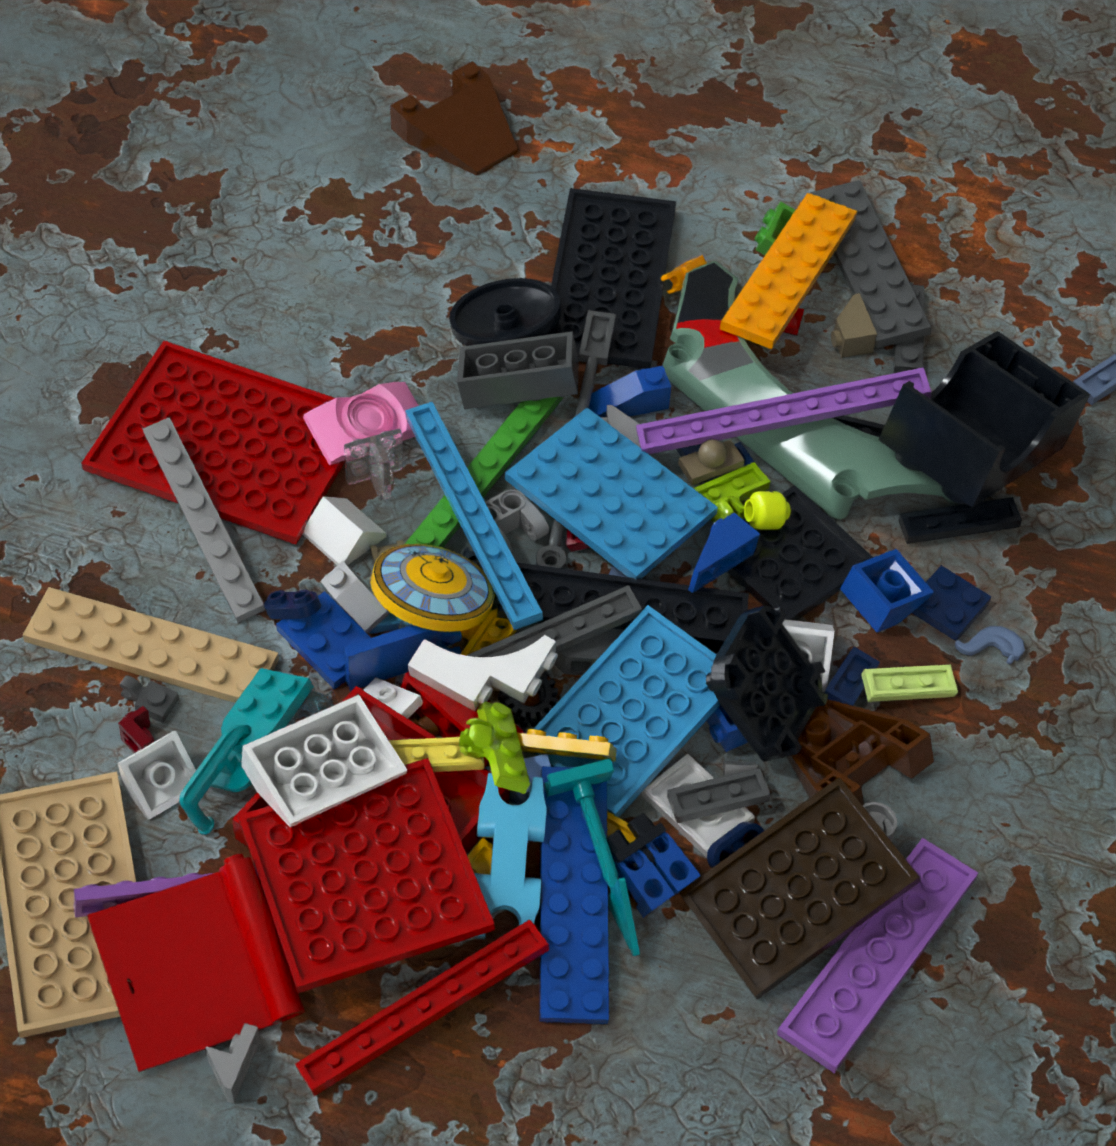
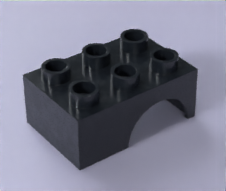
M996 331L960 352L949 373L931 393V398L926 397L915 389L913 382L908 381L904 383L879 437V441L896 452L895 457L901 465L911 470L922 471L942 486V492L948 499L973 508L1063 449L1091 394L999 331Z

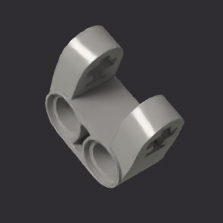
M510 489L485 501L511 553L512 547L505 534L521 527L533 541L549 533V527L545 518L522 492Z

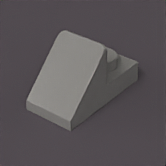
M246 1023L240 1035H234L229 1053L211 1047L205 1048L208 1062L227 1101L234 1104L260 1044L258 1027Z

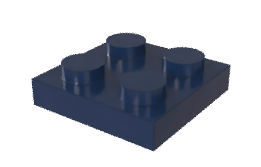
M941 565L926 581L934 593L914 610L912 614L956 641L990 604L991 596Z

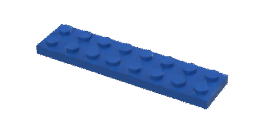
M542 766L541 777L543 778V793L547 811L544 842H540V933L547 941L549 951L540 956L539 1022L608 1024V884L603 877L580 803L576 802L573 790L547 797L544 783L548 782V774L573 767ZM606 781L592 785L595 794L593 800L607 838Z

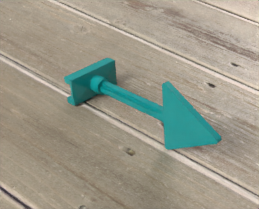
M611 759L548 774V782L544 783L547 797L573 790L576 802L580 803L603 877L610 888L608 907L633 957L640 955L625 878L618 879V873L593 800L595 794L592 785L610 781L614 772Z

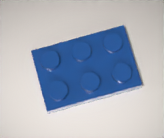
M324 591L318 595L321 608L315 614L301 619H282L276 623L277 631L333 689H336L346 682L344 647L370 639L371 637Z

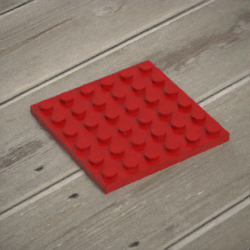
M428 758L406 764L407 774L292 827H289L271 806L238 815L239 824L266 898L297 993L494 931V921Z

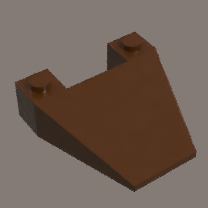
M473 61L452 72V95L435 105L426 108L411 94L390 105L391 129L406 143L476 176L518 153V148L491 79Z
M827 699L826 705L815 707L800 735L798 742L803 748L798 754L787 757L809 798L840 777L862 805H864L861 786L888 765L912 779L934 762L930 733L908 720Z

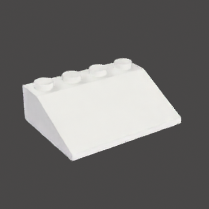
M360 695L248 743L242 748L241 766L260 796L289 827L407 774V768Z

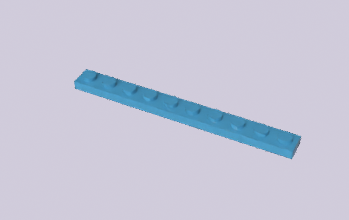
M433 402L405 410L406 419L513 629L516 630L542 621L543 612Z

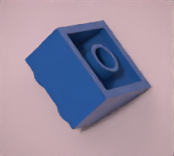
M897 549L853 565L840 588L876 633L899 624L934 593Z

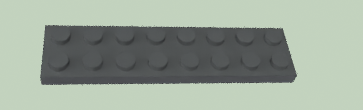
M857 180L810 192V194L820 196L823 199L857 211L854 223L837 247L834 256L852 295L860 293L877 333V337H875L876 347L881 348L931 335V325L861 181Z

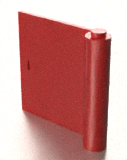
M242 853L232 855L224 860L225 865L219 869V872L87 915L139 1073L205 1050L206 1047H213L233 1039L235 1034L240 1035L245 1023L258 1027L259 1031L295 1018L305 1012L251 857L244 858Z

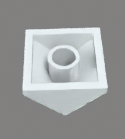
M324 496L306 523L304 533L302 534L336 565L342 561L349 565L367 552L371 545H376L387 537L385 531L348 499Z
M172 731L118 763L124 789L148 820L180 802L179 798L183 788L196 772L176 731Z

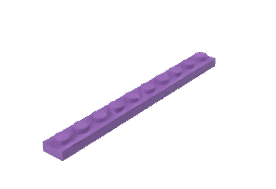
M923 367L636 425V431L642 452L645 451L648 454L702 444L710 439L723 440L892 406L895 404L903 384L908 381L913 382V387L928 398H931V389Z

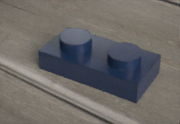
M853 646L824 693L828 694L829 700L853 706L864 690L861 673L864 669L877 668L880 662Z

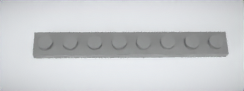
M170 417L143 428L144 435L237 623L265 611L264 604Z

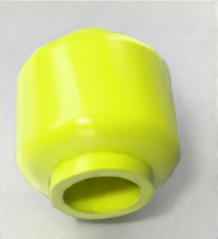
M778 491L754 492L744 504V517L756 530L781 529L791 513L790 504L786 502L784 495Z

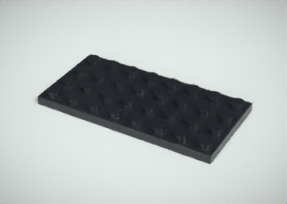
M570 188L551 284L559 294L562 314L557 325L546 335L573 331L579 357L588 310L616 314L607 364L644 369L651 368L664 281L661 280V277L666 274L676 201Z

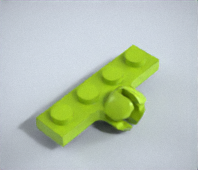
M753 462L699 485L694 489L718 507L717 514L711 519L715 523L718 519H724L732 513H736L740 518L744 519V505L741 501L750 498L754 492L768 490L771 481Z
M487 701L482 704L480 703L477 709L479 719H469L466 724L470 725V729L466 728L464 731H461L459 738L460 752L465 756L476 759L485 757L490 763L495 786L525 794L530 781L512 711L502 703H490Z

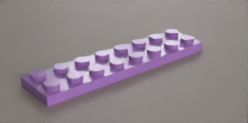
M924 838L919 841L906 859L921 881L851 931L778 1028V1036L833 1073L837 1071L978 876V872Z

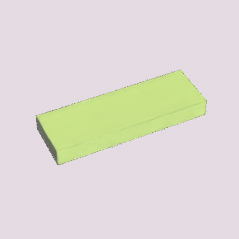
M951 664L864 669L861 673L868 702L955 697L958 693Z

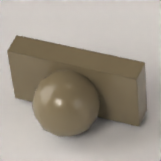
M710 439L703 442L697 452L680 457L678 465L690 484L694 485L744 466L745 460L731 439L725 442Z

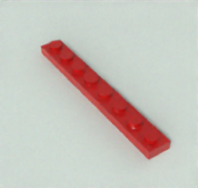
M529 919L300 1060L295 1066L313 1096H316L549 951V945Z

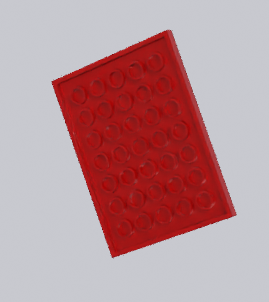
M163 341L81 464L84 471L178 503L142 430L170 417L220 518L297 545L304 533L306 523L322 497H325L346 460L329 465L303 419L305 413L335 399L334 397Z

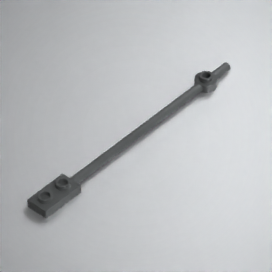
M588 310L579 351V361L586 362L575 416L585 408H589L597 365H607L616 314ZM555 519L552 524L549 544L537 552L536 565L565 569L566 554L560 548L564 526ZM552 562L555 565H547V563Z

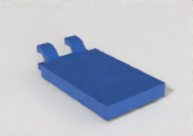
M410 625L345 646V675L349 690L352 691L356 686L359 688L368 686L375 678L386 680L409 672L408 663L424 639L447 651L461 654L459 646L454 648L447 647L462 640L461 631L442 632Z

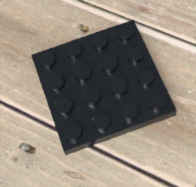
M794 485L781 493L784 495L786 502L790 504L791 513L789 519L786 520L781 529L756 530L760 533L754 555L728 570V572L763 606H769L774 609L781 607L787 614L785 620L797 621L839 592L853 565L874 557Z

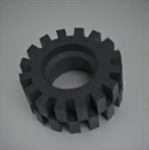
M544 671L539 678L542 680L541 686L537 691L539 703L534 706H526L502 691L499 692L498 700H501L500 703L511 709L515 724L517 721H521V727H527L528 723H531V726L534 727L556 705L558 688H553L556 683L553 678L548 681V672Z

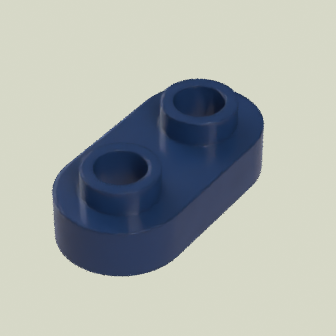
M283 590L272 592L267 597L264 608L271 619H301L315 614L321 608V603L317 593L313 591L284 592Z
M742 822L709 847L707 862L712 869L761 834L764 829L760 825L751 822ZM747 833V840L744 842L743 837ZM723 852V857L719 860L720 853Z

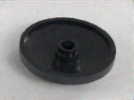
M511 278L490 282L466 293L451 309L449 320L454 337L463 345L470 346L546 335L559 322L562 307L558 292L549 284L534 279Z

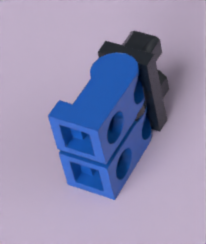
M642 813L627 824L636 837L633 842L629 843L620 829L606 839L618 878H625L627 889L638 904L636 908L644 918L701 875L672 837L665 832L666 828L660 822L655 826Z

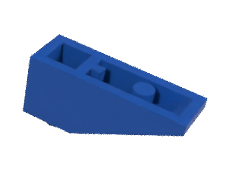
M657 366L636 370L593 392L589 409L600 418L606 417L607 405H613L629 417L669 409L671 384L664 367Z
M732 513L724 519L720 518L712 525L711 533L691 578L688 588L691 593H694L754 555L760 533L736 513Z

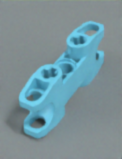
M488 773L486 789L479 807L477 837L493 838L490 874H474L490 914L497 910H508L516 915L519 926L529 919L534 924L540 906L541 878L525 877L527 841L544 842L547 808L543 793V778L533 777L530 786V796L527 801L521 805L513 806L501 799L498 786L494 785L492 773ZM486 933L475 936V939H485Z

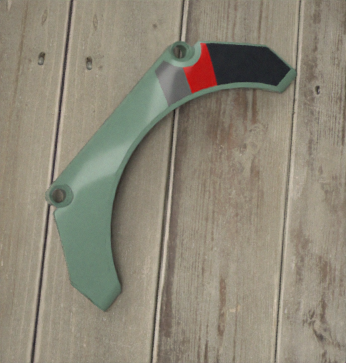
M712 261L686 273L670 340L675 342V344L668 348L662 365L669 381L704 411L793 394L761 364L744 338L720 329L721 320L734 302L735 288L739 278L717 261ZM834 418L737 437L819 505L829 516L836 519L846 518L854 500L861 496L868 500L890 494L919 493L942 496L949 503H954L944 495L942 486L922 471L911 470L901 465L895 457L896 452L880 442L879 437L845 425Z

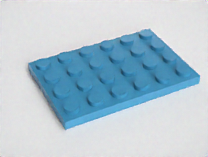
M585 408L505 472V480L522 492L624 575L636 580L642 579L711 520L718 510L715 504L648 453L642 452L640 447L589 408Z
M647 605L534 729L545 731L546 736L558 737V733L564 732L575 734L577 739L589 740V736H601L609 739L608 743L617 748L615 762L611 761L614 772L610 781H607V811L616 817H620L720 706L714 692L709 690L706 684V676L711 672L716 654ZM547 754L551 767L574 768L601 761Z

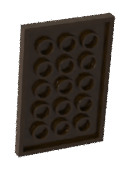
M839 777L689 884L679 894L758 1000L921 880Z

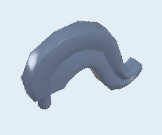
M988 626L979 631L968 643L956 640L954 645L960 653L969 656L979 653L988 646H994L1004 656L1008 657L1007 664L1009 665L1014 660L1018 661L1025 652L1024 641L1014 631L1002 626Z

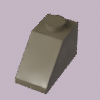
M860 293L854 294L837 317L835 329L831 332L832 345L834 348L837 347L841 358L873 353L877 333Z

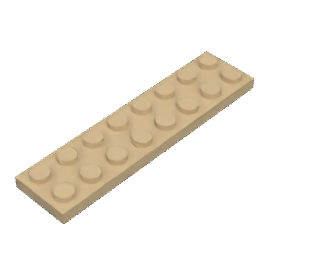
M48 587L23 633L24 642L236 703L260 668L274 671L279 660L278 652L51 587Z

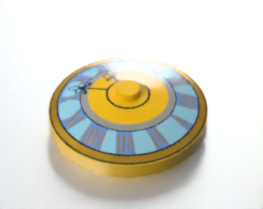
M406 544L388 549L377 558L371 575V588L380 604L401 620L424 629L454 632L473 628L488 617L494 601V590L485 572L478 565L461 554L438 546Z

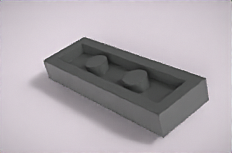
M760 768L668 789L667 798L677 823L768 802L771 795Z

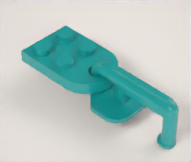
M260 668L228 712L222 723V736L183 788L179 798L181 807L200 834H209L215 825L213 818L206 816L198 805L210 786L231 792H240L252 784L241 766L243 746L287 726L314 687L309 678Z

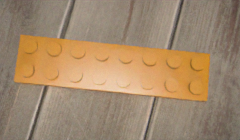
M807 193L721 320L720 329L772 349L854 223L857 211L823 199L820 196Z

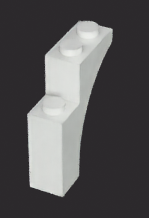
M546 635L522 650L496 657L460 655L447 651L424 639L408 663V670L410 676L475 711L480 703L488 701L493 691V688L490 686L499 689L522 703H525L529 695L534 697L542 683V680L539 678L545 669L549 671L553 667L558 654L555 653L556 641Z

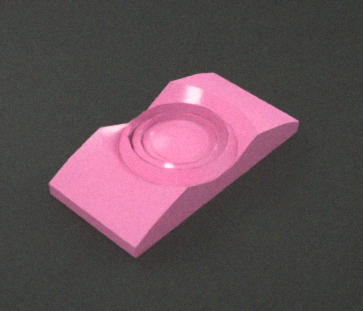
M390 382L378 384L356 396L337 397L305 413L303 419L328 464L332 465L415 437L406 419L405 410L419 405L405 382Z

